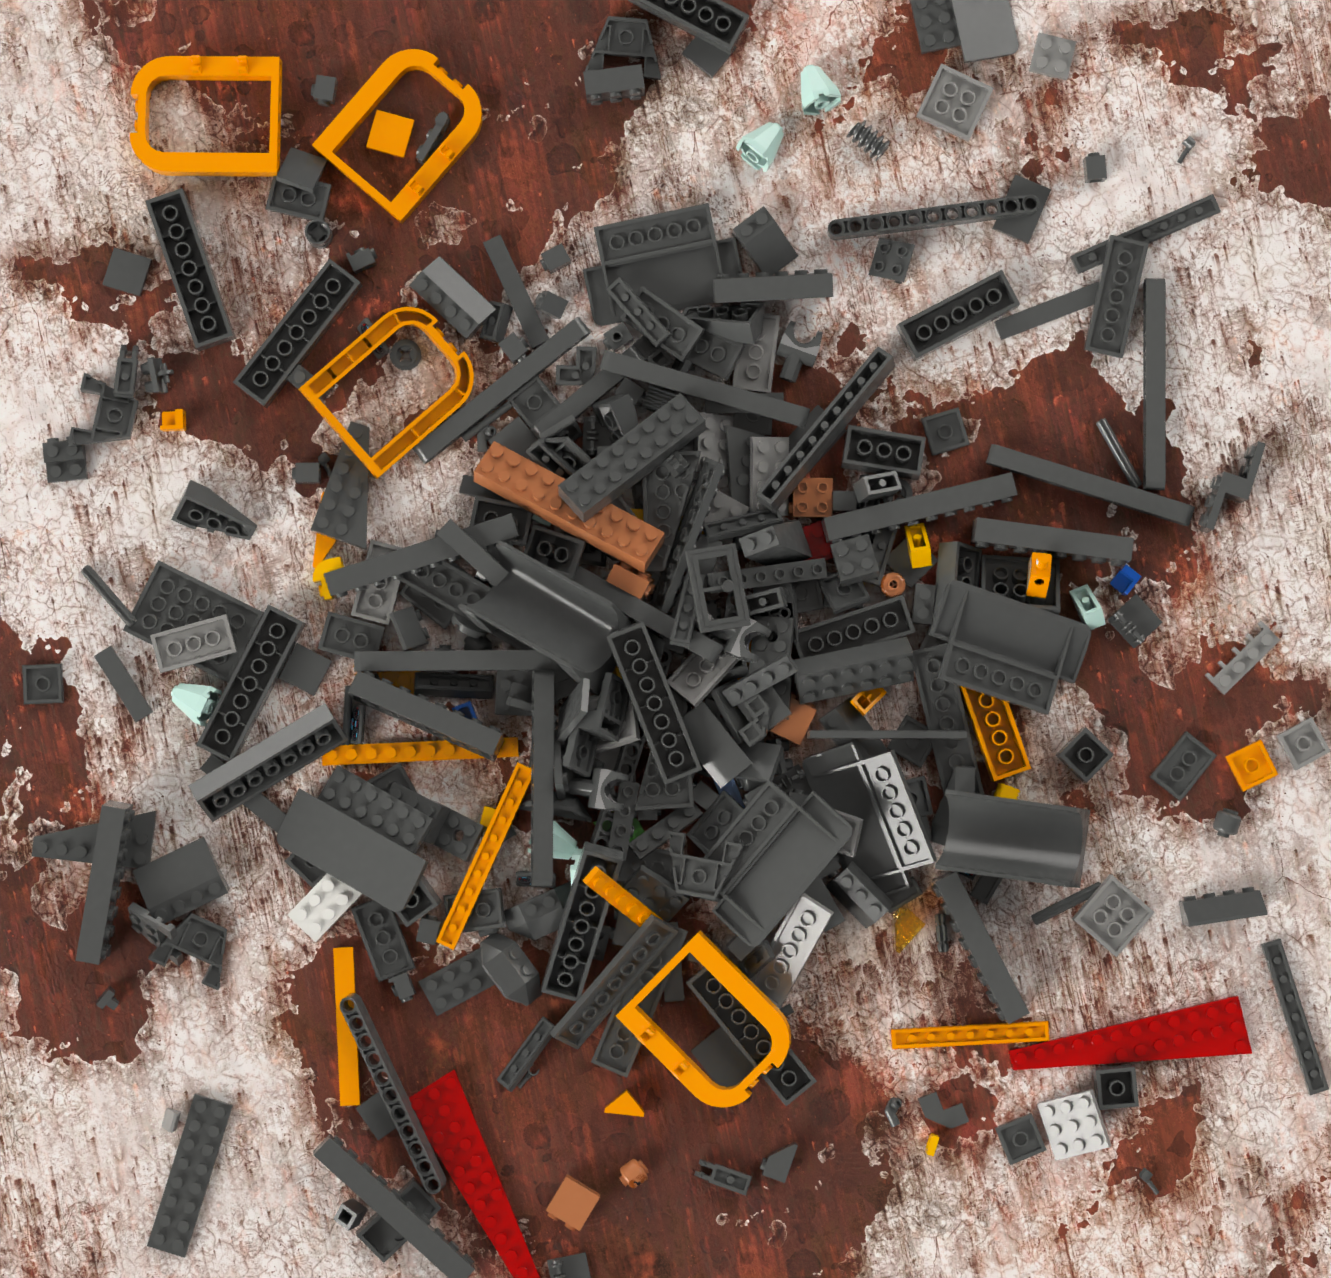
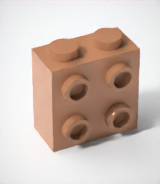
M803 478L791 493L792 502H789L788 513H792V518L823 519L832 516L833 478Z
M622 561L614 564L606 579L607 582L640 600L651 596L655 589L653 584L655 579L651 578V573L646 571L642 573Z
M791 693L790 711L792 715L789 716V720L782 721L771 729L770 732L800 746L817 710L813 708L814 704L810 702L799 704V701L796 700L797 696Z
M566 1174L548 1204L546 1211L549 1212L548 1216L556 1221L560 1219L565 1222V1226L568 1229L580 1231L601 1194Z

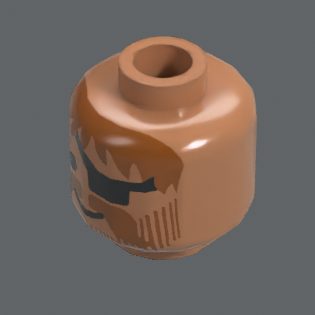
M891 572L883 576L879 587L884 596L894 598L904 592L906 583L902 575Z
M631 1159L620 1168L621 1176H619V1179L625 1187L629 1185L635 1189L648 1179L647 1174L649 1170L641 1159L639 1161Z

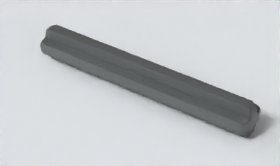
M1106 418L1097 421L1098 429L1130 486L1134 488L1141 486L1140 478Z
M86 565L81 570V573L125 624L130 627L137 622L134 615L91 566Z
M1097 882L1033 914L1031 917L1034 924L1038 925L1088 900L1101 883Z

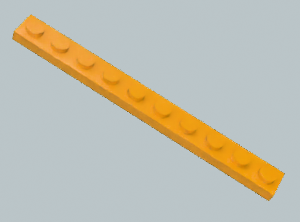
M518 737L504 738V743L497 758L519 757ZM446 740L339 745L322 756V766L479 759L484 757Z
M517 762L438 935L437 943L452 950L456 948L531 783V767Z

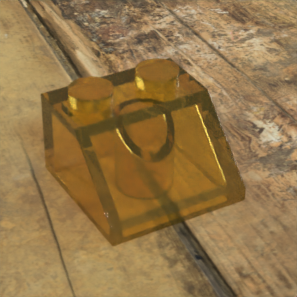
M905 906L903 909L899 907L892 915L894 917L891 921L893 949L897 953H900L925 925L923 921Z

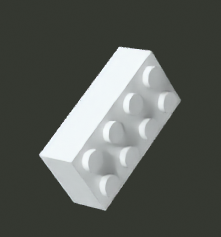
M327 873L287 916L313 941L317 942L363 894Z

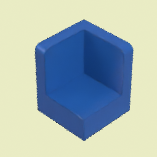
M1125 565L1115 575L1110 585L1126 596L1142 576L1128 565Z
M471 701L452 708L453 711L458 710L464 713V717L467 719H478Z

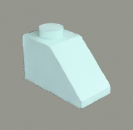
M1088 584L1069 591L1082 623L1088 625L1090 630L1106 624L1102 607Z

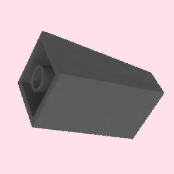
M800 520L772 525L739 538L745 558L765 566L803 561L813 557Z

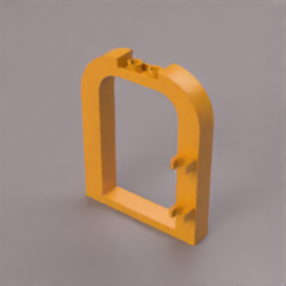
M419 49L399 51L387 58L312 144L319 154L401 224L406 221L475 141L481 130L483 120L481 104L474 89L469 84L462 89L463 85L455 78L451 80L444 68L441 66L437 68L440 62L435 55ZM420 70L430 74L461 101L465 108L464 116L450 135L390 202L335 154L402 76L410 71Z
M246 55L164 56L150 61L139 70L131 87L132 97L138 99L135 101V111L138 112V120L135 119L134 123L137 133H130V142L136 156L147 168L166 176H277L280 170L282 60L280 57H247ZM168 80L271 81L269 153L156 151L151 147L149 141L151 92L156 85Z
M401 307L386 313L298 389L376 479L466 401L473 386L474 373L468 355L465 351L457 355L455 346L443 339L445 335L438 327H433L438 320L427 311L415 307ZM403 326L418 327L451 363L455 374L453 384L441 397L370 457L322 403L319 397Z
M701 930L616 1015L638 1040L696 1098L715 1107L735 1106L749 1098L752 1092L747 1087L749 1086L752 1089L759 1082L757 1077L761 1073L766 1075L773 1068L771 1063L779 1068L785 1060L791 1044L790 1026L781 1010ZM689 952L771 1035L772 1047L769 1054L735 1086L725 1087L715 1083L638 1006Z

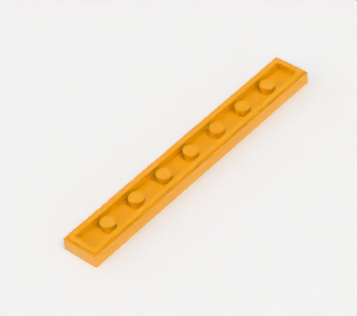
M354 947L333 948L340 1106H353L361 1104L358 1046L340 1010V1002L349 994L356 993ZM348 1000V1005L354 1008L353 1001Z
M1048 1021L891 1029L892 1049L1050 1041Z

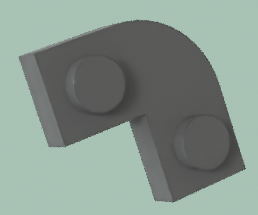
M577 346L576 366L556 365V385L581 386L592 379L596 369V347Z

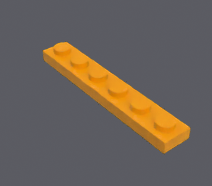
M597 866L582 880L639 927L642 926L651 914L663 920Z

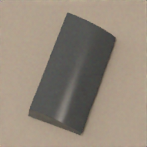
M703 701L682 717L699 762L720 788L752 764Z
M415 1177L399 1190L402 1195L401 1199L406 1203L408 1201L416 1207V1212L420 1216L424 1214L430 1220L441 1209V1206ZM375 1213L356 1231V1236L383 1263L407 1242L378 1213Z

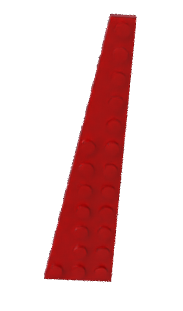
M1235 995L1008 1050L1012 1069L1024 1070L1252 1054L1239 997Z
M453 1069L410 1096L411 1106L430 1144L513 1278H541L491 1155L488 1152L486 1143L481 1135L477 1121L474 1118L470 1104L467 1101L456 1070Z

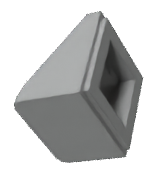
M167 1108L162 1127L168 1132H174L177 1129L181 1112Z

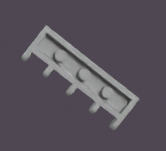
M1262 621L1258 623L1262 630L1254 638L1249 633L1245 635L1250 642L1241 651L1236 647L1231 649L1235 656L1226 665L1221 660L1217 662L1222 669L1214 677L1208 672L1205 674V677L1223 695L1280 641Z

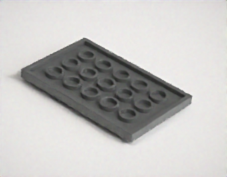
M158 560L132 611L137 622L131 627L125 625L123 631L153 645L150 637L152 634L227 614L237 653L193 665L229 682L264 612Z

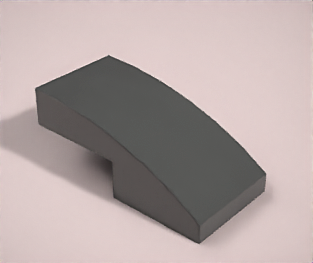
M644 335L633 344L647 359V362L668 367L674 361L660 346L656 348Z

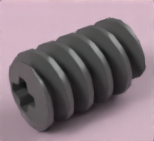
M866 120L858 122L850 130L847 138L854 135L852 142L855 143L859 140L858 147L861 148L865 145L864 152L867 153L871 150L870 157L873 158L877 155V162L888 149L890 141L888 140L883 143L884 135L877 138L878 130L871 133L872 125L865 127Z

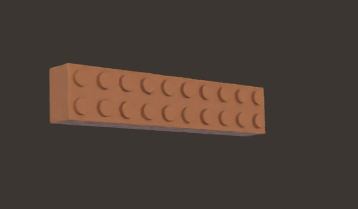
M495 441L492 443L474 470L475 483L638 571L645 573L664 543L665 532L611 503L583 523L559 496L558 485L566 479Z

